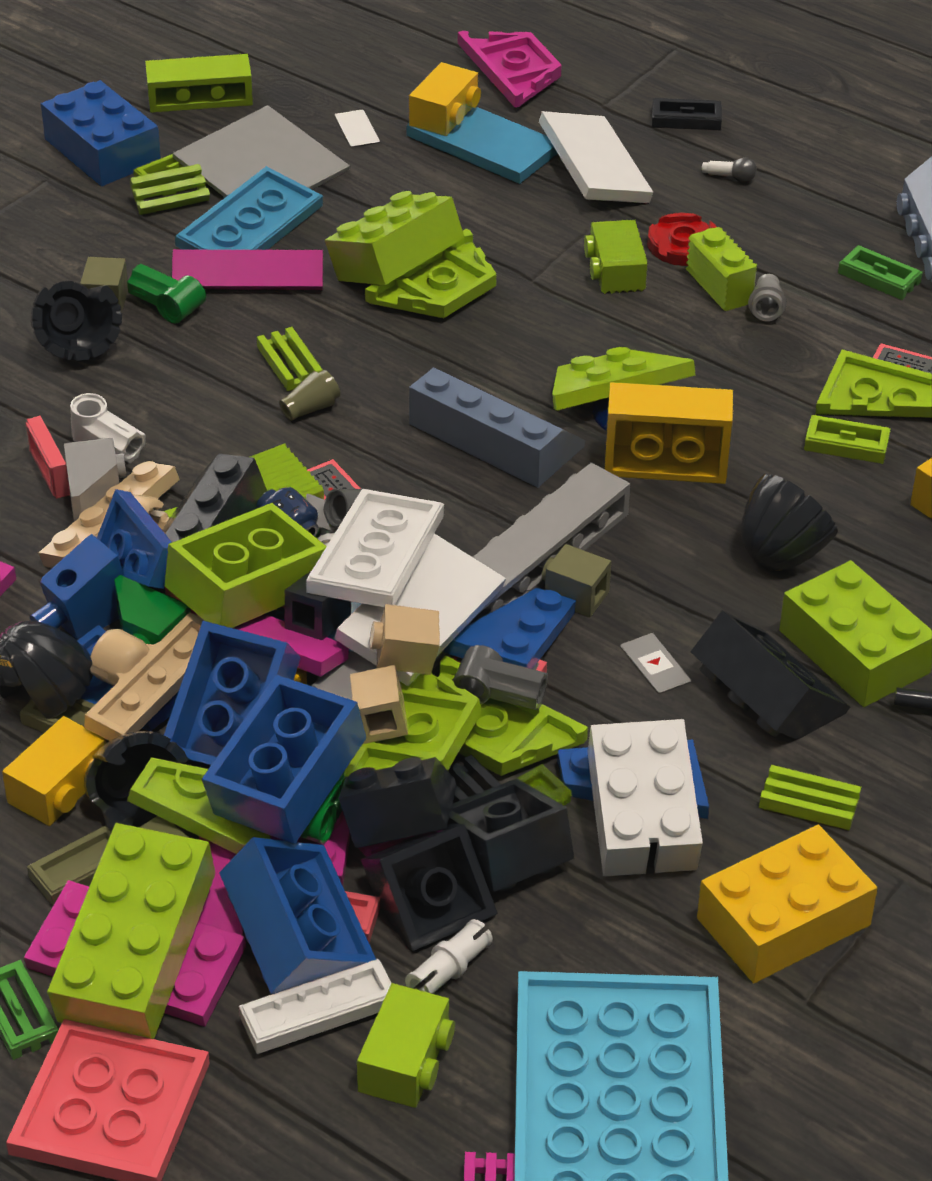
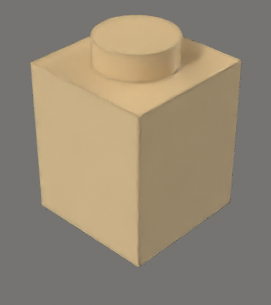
M385 604L381 621H373L370 632L369 647L370 649H377V668L395 665L396 671L431 675L440 646L439 611Z
M395 665L350 674L352 700L358 702L367 737L363 744L408 735L404 697Z

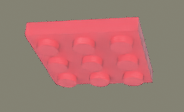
M64 1019L6 1141L8 1155L118 1181H162L209 1067V1052Z

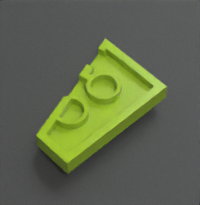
M841 350L816 403V414L932 418V373Z
M151 757L130 789L128 802L235 854L252 837L271 839L272 837L266 833L213 814L202 782V778L208 769Z

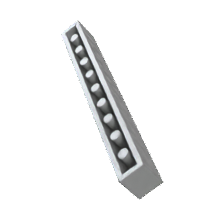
M591 462L577 474L571 475L566 483L555 492L546 495L526 515H521L501 535L492 538L487 546L474 555L473 558L506 579L503 588L468 625L529 591L544 585L542 571L545 563L550 557L555 558L565 544L585 551L625 518L629 512L630 483ZM443 650L436 657L431 673L435 675L440 670L441 659L445 655L450 658L453 655L444 653ZM350 651L348 660L323 676H319L312 687L352 700L350 674L377 669V666L356 652Z

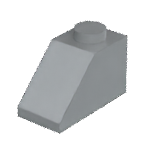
M113 438L64 443L74 522L79 518L81 512L92 507L102 499L108 489L118 485L119 478H126L124 454H115Z

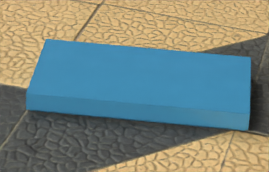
M478 107L472 108L463 118V121L456 125L447 136L407 125V136L519 184L558 154L548 136Z
M265 166L175 236V246L182 250H268L322 207L323 195Z

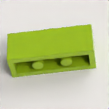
M248 54L145 61L150 112L253 105L252 78Z

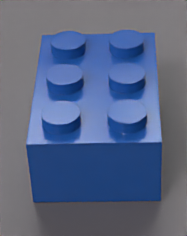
M101 80L87 83L84 87L69 93L59 94L53 99L41 103L45 140L101 187L133 174V170L161 159L158 126Z
M202 621L164 736L176 742L184 750L189 759L187 764L209 769L275 675L294 680L301 657L287 642Z
M276 674L202 778L213 814L295 844L367 738L358 702Z

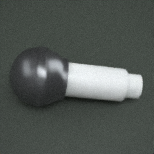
M747 157L740 158L734 162L710 161L703 162L702 173L733 176V178L741 182L752 180L757 170L755 162Z

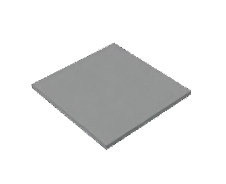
M268 105L173 153V158L184 167L200 164L201 174L204 176L206 184L223 197L228 196L265 166L311 190L350 170V165Z

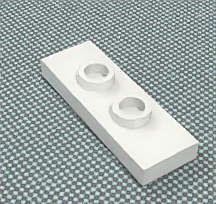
M377 959L239 1005V1016L256 1053L259 1054L378 1013L391 985V981L380 960Z

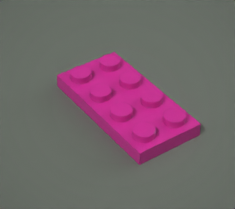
M70 880L67 881L24 956L28 969L54 976L89 886ZM198 921L164 1013L205 1027L246 948L245 936Z

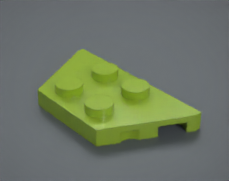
M465 229L463 230L464 239L387 285L372 284L365 289V301L375 305L445 318L496 286V272L491 264L485 261V254L481 247H475L472 232Z
M626 347L609 349L606 352L607 355L595 358L592 356L575 357L571 360L570 364L558 366L552 393L554 409L560 410L608 398L610 382L660 385L695 376L694 360L631 350Z
M445 655L441 659L440 675L443 674L453 680L461 663ZM489 698L484 704H480L482 713L458 753L464 757L472 755L482 766L502 776L556 755L560 749H571L584 744L587 740L588 727L543 704L539 710H534Z
M432 673L431 675L420 674L409 686L399 681L404 697L408 735L362 744L347 766L345 777L361 768L372 767L375 770L393 767L399 761L411 757H418L421 760L436 757L448 770L482 713L479 698L466 689L457 688L454 685V681L443 674L438 677Z

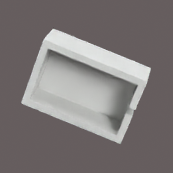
M684 719L591 725L588 761L603 876L646 874L650 843L658 842L654 861L655 873L697 870L703 842Z

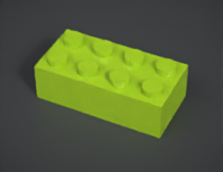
M115 823L47 991L57 1022L62 1023L66 1019L146 1038H155L216 874L208 841Z

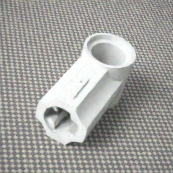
M86 393L76 396L71 401V429L75 442L113 438L115 454L123 453L125 462L130 464L139 457L142 448L146 444L145 434L107 411V403L102 396Z

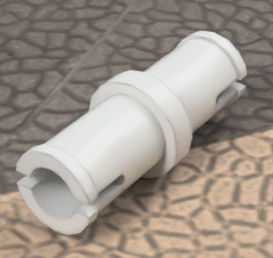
M470 920L449 941H441L433 947L431 956L406 976V986L414 988L422 980H425L426 984L419 990L434 994L451 978H459L466 972L467 964L482 950L492 944L493 937L490 930L488 929L479 938L474 940L473 936L485 924L479 920Z

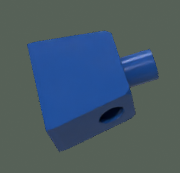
M90 534L42 577L40 585L47 604L30 615V620L46 623L56 628L62 626L76 640H79L98 625L104 628L118 620L114 579L119 575L124 576L118 556L93 534Z

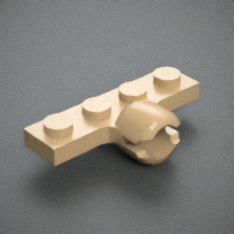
M153 461L143 462L135 466L129 476L118 485L108 489L102 499L92 507L81 512L75 522L65 530L54 535L52 541L38 552L43 565L53 568L90 534L97 538L115 489L131 492L158 526L163 529L169 517L166 512L158 511L164 505L158 498L179 481L175 466L157 464Z
M190 612L160 642L154 645L145 644L143 640L121 629L106 631L93 648L90 656L92 660L90 671L96 678L114 687L85 714L84 728L109 741L126 733L138 732L179 691L202 621L204 620Z

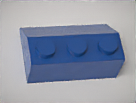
M252 837L219 872L228 892V897L234 906L246 939L251 946L263 979L271 994L376 960L324 845L301 842L293 844L283 840Z

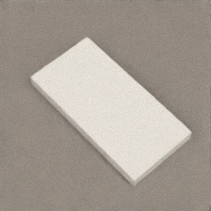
M542 111L539 123L585 199L650 203L653 195L652 189L605 116Z
M362 489L306 580V593L385 607V604L395 605L444 517V504Z
M434 533L395 605L439 611L440 646L437 653L438 656L503 588L506 578ZM361 604L337 628L334 638L376 666L377 649H370L369 647L370 632L373 621H381L384 607ZM397 671L399 681L407 686L420 675V673Z

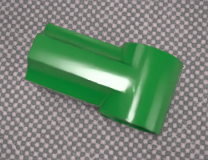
M139 264L132 269V274L127 281L128 293L156 305L159 313L170 323H179L206 302V293L202 284L192 276L186 275L176 280L148 266Z

